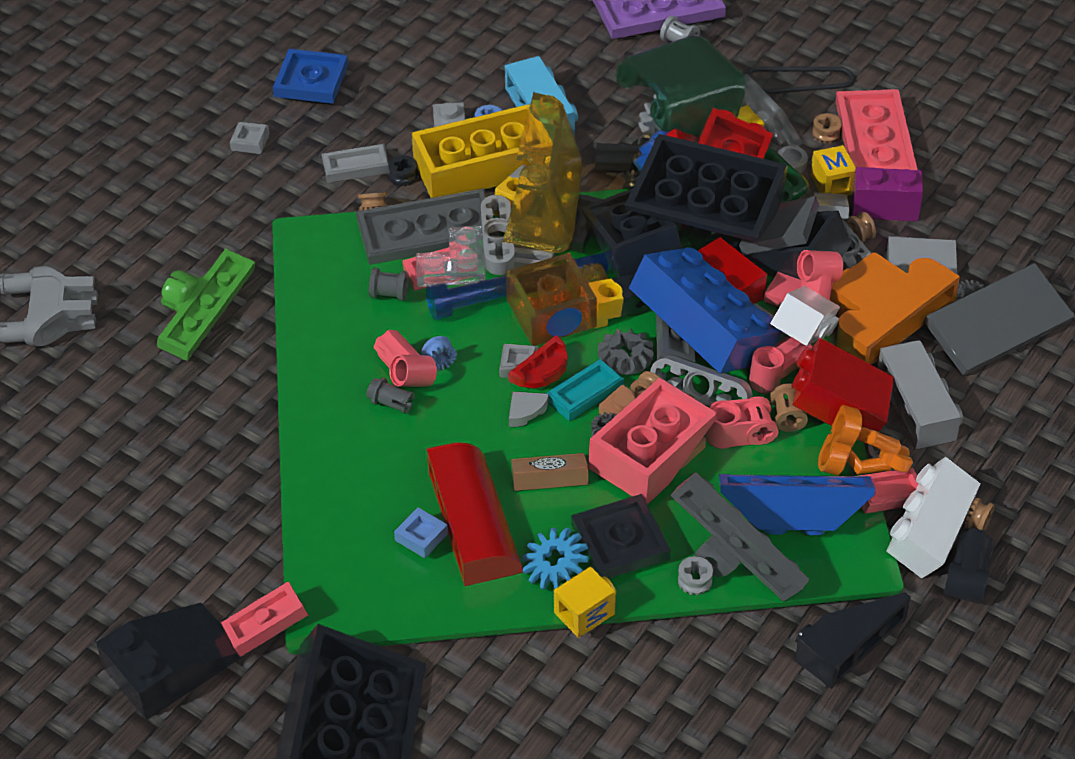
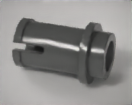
M382 377L380 379L374 378L370 382L366 397L371 399V403L374 405L381 403L401 411L403 414H407L413 405V402L409 401V399L413 400L415 394L387 383V379Z

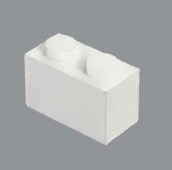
M804 285L787 293L770 324L808 346L818 340L819 337L823 339L825 335L828 337L831 335L839 322V318L835 315L840 307Z

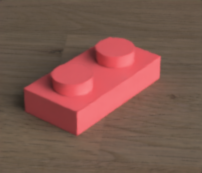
M286 582L222 621L221 624L235 650L241 657L305 618L308 614L290 583Z

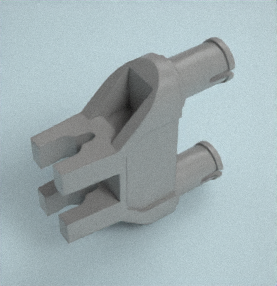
M48 266L34 267L29 273H1L0 292L2 295L30 293L28 314L24 321L0 323V343L25 342L30 347L45 346L67 332L95 329L96 317L95 314H92V306L98 304V292L94 290V276L66 277Z

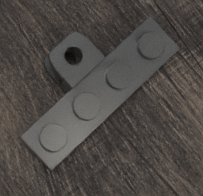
M696 472L682 482L670 495L711 533L707 541L698 548L695 556L709 561L712 565L714 576L724 577L735 570L740 562H742L783 602L801 591L810 580L800 571V568L794 561L786 558L765 534L759 532L743 517L739 509L730 505L715 491V488L709 481L700 477ZM710 557L714 558L717 563L713 562Z

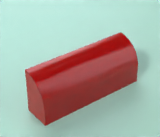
M451 443L426 449L428 473L444 523L448 524V536L464 586L524 573L483 452L478 447L468 443Z

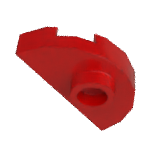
M555 335L508 373L509 382L520 387L538 388L548 386L559 380L566 371L568 363L565 343Z

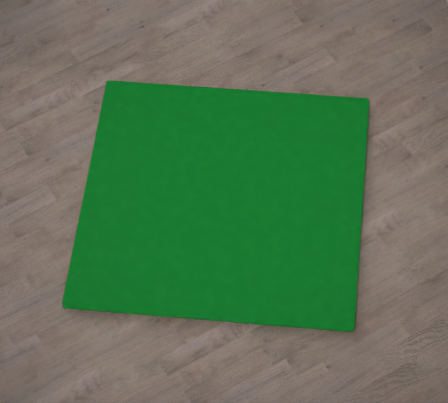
M786 179V188L789 189L792 185ZM632 188L579 192V194L605 199ZM493 211V217H494V218H500V217L494 215V211ZM356 212L275 219L272 222L284 584L286 582L290 583L308 614L305 618L285 629L287 652L293 655L298 654L300 645L317 624L377 646L568 628L554 613L553 582L548 583L546 590L540 589V578L532 585L529 582V578L534 571L464 586L448 535L426 558H423L396 542L394 531L417 507L444 522L428 473L426 449L451 443H468L478 447L483 452L523 568L530 561H523L522 556L528 553H535V551L527 547L528 543L542 544L538 538L539 533H542L546 540H549L551 528L557 529V537L560 536V533L565 528H569L571 530L569 538L576 534L571 525V515L632 497L589 468L588 485L514 491L511 459L584 453L589 467L591 422L595 416L598 417L599 404L601 402L570 422L549 403L542 415L528 420L524 426L509 427V413L513 392L546 394L598 361V344L603 342L605 334L614 335L617 329L622 333H627L632 328L635 334L645 333L647 340L653 342L654 358L645 370L635 374H619L624 378V386L630 389L631 384L643 372H650L652 365L657 361L656 313L650 308L647 312L640 315L628 314L608 320V326L594 328L583 309L586 284L616 278V275L611 270L593 233L583 253L555 246L550 274L512 270L504 275L492 274L483 266V244L468 246L477 263L478 273L416 291L413 290L409 282L406 300L399 301L397 297L378 295L377 298H370L369 280L373 268H380L381 272L400 274L401 271H404L403 260L413 257L369 265L356 219ZM512 222L513 238L523 239L520 238L521 224L518 225ZM674 222L677 227L679 239H681L684 237V232L681 229V223ZM499 231V236L503 237L506 235V233ZM721 234L711 239V242L721 237L731 245L736 237ZM767 275L766 290L775 277ZM764 299L757 302L759 306L774 316L779 309L777 306L765 303ZM566 308H575L581 312L582 321L573 332L559 336L566 345L568 355L566 371L559 380L548 386L527 388L509 382L508 378H500L499 368L504 344L529 345L540 348L554 337L547 332L546 327L549 319L555 313ZM387 330H397L420 355H422V347L428 340L437 336L447 337L452 347L456 350V360H453V364L449 363L450 367L447 368L445 366V370L440 368L437 371L433 385L430 387L396 386L415 394L413 400L409 399V401L413 402V405L407 414H403L401 411L381 403L374 405L371 403V399L366 397L368 386L374 378L380 379L384 377L387 379V383L394 385L390 379L389 367L379 358L378 352L373 348L377 337L382 336ZM782 331L777 343L789 335ZM833 332L829 337L825 335L823 339L836 346ZM621 346L620 349H623L631 357L632 350H628L626 346ZM695 351L694 363L716 370ZM670 365L661 369V372L666 374L665 380L667 381L673 377L684 379L688 374L687 370L681 376L673 374L670 371ZM751 367L725 372V374L742 379L749 384ZM800 367L781 379L780 385L793 384ZM703 375L694 376L692 381L693 388L698 393H707L710 388L708 379ZM735 387L729 392L718 389L713 396L716 398L722 392L730 395L731 400L742 399V397L737 395L738 389ZM751 387L752 397L759 396L768 399L771 405L770 417L775 422L777 410L776 406L771 403V393H760ZM785 394L784 399L788 401V396ZM807 413L808 422L802 429L793 432L779 430L777 437L767 444L720 449L713 447L706 440L705 448L683 469L680 468L670 484L647 504L671 549L670 559L609 578L616 590L615 615L599 625L888 597L902 593L904 586L897 559L886 552L891 538L883 511L865 513L861 507L835 531H825L821 535L804 534L802 530H787L784 534L774 535L757 529L765 534L786 558L794 561L800 568V571L810 579L801 591L784 602L742 562H740L735 570L724 577L713 575L712 586L703 595L702 593H699L698 596H696V593L689 595V592L685 593L683 589L679 588L678 569L680 563L688 557H694L698 548L707 541L711 533L670 495L695 472L703 479L709 481L715 488V491L732 506L734 505L720 492L719 474L836 476L821 472L818 466L820 451L828 434H832V426ZM790 415L791 421L794 420L793 415ZM857 439L851 449L860 460H866L868 456L865 445ZM847 461L844 469L837 476L860 475L855 473ZM743 515V517H744L751 525H753V524ZM555 549L552 550L550 557L545 558V561H550L551 565L555 566L558 565V559L564 557V555ZM584 551L580 552L581 555L586 556ZM710 557L713 562L717 563L714 558ZM588 560V562H579L578 566L586 570L591 564ZM697 570L694 573L691 571L692 579H700ZM574 572L570 577L573 578L578 574ZM566 580L560 581V586H561L562 584H564L565 582H567V581H566Z

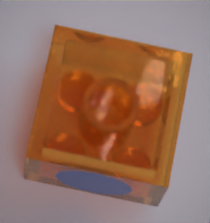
M570 252L506 271L507 302L532 346L548 342L555 335L562 338L597 327V297Z

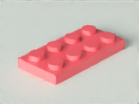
M899 89L836 92L835 101L838 116L842 121L841 131L844 146L855 167L918 170Z

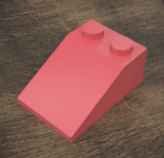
M658 378L590 438L588 468L631 496L642 494L646 504H648L670 484L716 420L717 412L663 379Z

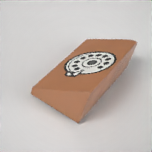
M584 453L511 459L514 491L588 485V465Z

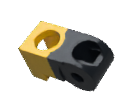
M635 275L586 284L583 309L595 329L608 326V320L628 314L640 315L650 309L629 289Z

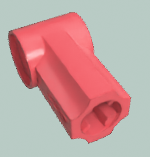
M802 251L797 261V273L801 279L800 287L805 285L830 300L833 282L839 281L843 273V259L841 255L833 251Z
M387 330L382 336L377 337L373 348L378 352L379 358L389 367L390 379L395 386L430 387L433 385L437 375V367L431 356L420 355L397 330Z
M787 336L774 346L757 348L752 358L749 376L750 386L757 392L771 393L777 386H780L781 379L799 368L796 364L800 354L806 347L811 349L812 345L806 346L793 337Z

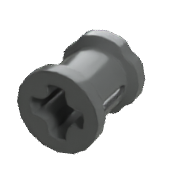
M373 268L369 280L370 298H377L378 295L397 297L399 301H405L408 293L409 273L407 271H401L400 274L381 272L380 268Z

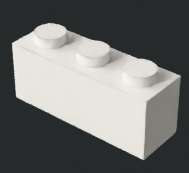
M944 457L933 466L927 464L920 471L916 478V482L919 483L916 490L909 495L903 504V508L906 511L890 531V535L893 538L886 552L920 578L927 576L944 565L980 486L977 480L947 457Z

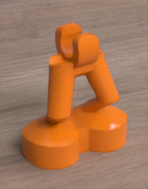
M846 405L840 407L831 428L832 434H828L818 458L819 470L836 476L840 475L847 461L857 475L887 472L891 468L906 473L913 464L912 458L909 457V448L901 445L899 439L862 427L860 411ZM858 439L881 451L879 457L860 460L851 448Z

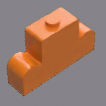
M869 254L852 268L845 269L839 281L833 282L830 301L840 307L835 315L839 318L836 346L870 365L874 364L879 359L880 348L900 344L925 324L923 321L927 315L956 300L960 276L930 258H918L912 261L909 265L908 273H906L879 254Z

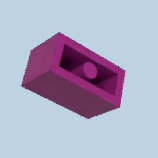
M856 167L852 191V216L856 217L858 213L866 212L872 219L918 221L923 195L922 170Z

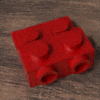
M713 108L697 143L763 159L773 133L766 131L760 124L748 123L736 118L728 110Z

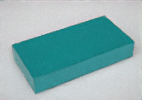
M599 359L547 392L548 403L570 422L606 399L621 385H624V378Z

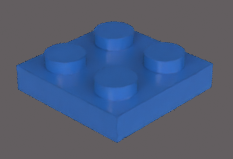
M288 49L273 85L274 97L334 104L349 65L348 55Z

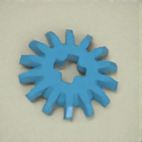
M551 528L549 540H546L544 535L539 533L538 538L542 543L541 545L528 543L527 547L535 551V553H528L522 556L523 561H530L523 568V572L527 574L534 571L529 578V582L532 585L540 578V589L546 590L548 583L553 582L555 590L560 586V581H569L572 579L570 576L574 572L580 574L584 571L578 564L579 562H588L589 557L580 554V552L587 550L588 546L586 543L576 544L582 538L579 533L568 538L571 530L565 528L560 533V536L557 537V529ZM557 549L564 557L558 559V565L552 566L550 561H545V558L550 557L552 550Z

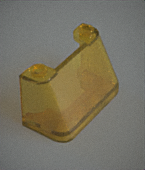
M533 92L517 154V160L523 161L525 158L531 165L521 170L511 212L505 227L503 242L560 253L569 248L573 238L583 162L561 101L551 95Z

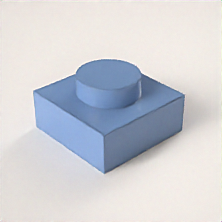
M417 507L394 531L395 541L426 558L448 535V524Z

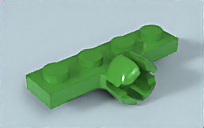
M225 248L203 277H195L183 270L173 271L170 275L173 278H168L163 286L161 303L177 313L157 338V347L188 361L254 272L255 262Z

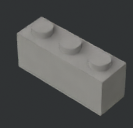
M920 340L880 348L877 368L894 377L890 400L915 449L956 441L959 425L963 423L962 411L960 406L952 401L946 380L940 378L937 373L932 354L926 352Z

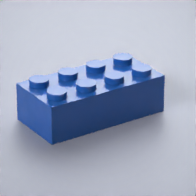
M693 248L645 254L629 287L632 292L720 374L751 367L754 351L762 346H774L782 333L781 330L770 324L772 317L769 314L759 310L749 301L747 294L736 289L726 280V276L721 271L714 269L703 259L702 254Z

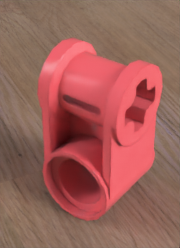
M756 396L749 399L714 402L710 409L717 412V418L706 432L705 438L713 447L726 449L735 446L767 444L777 437L779 430L777 424L771 420V405L768 399Z

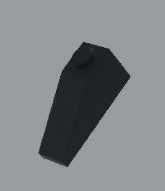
M903 592L823 615L813 625L807 624L797 635L795 661L832 689L906 620L911 596Z

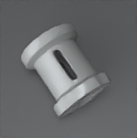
M673 15L665 20L660 31L661 40L675 42L681 45V48L685 51H691L694 48L700 35L699 27L681 23Z

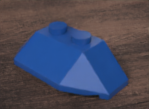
M719 474L720 492L757 529L774 535L784 534L787 530H802L804 534L821 535L825 531H835L875 495V486L871 476Z

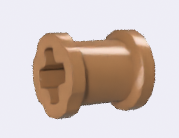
M790 383L777 386L770 394L771 403L776 406L777 410L775 423L779 430L785 432L800 430L808 422L807 413L792 405L795 389L792 388ZM785 394L788 396V401L784 399ZM790 415H793V421L790 420Z

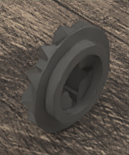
M632 328L627 333H622L617 329L614 335L605 334L603 342L598 344V358L618 374L639 373L645 370L653 361V342L647 340L645 333L635 334ZM626 346L628 350H632L631 357L620 347Z

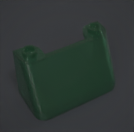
M691 35L627 56L618 64L616 69V81L621 87L628 89L634 85L651 87L656 92V99L651 103L650 115L654 118L655 124L661 131L667 132L676 128L691 135H701L713 108L728 110L737 118L746 90V80L743 73L706 38Z

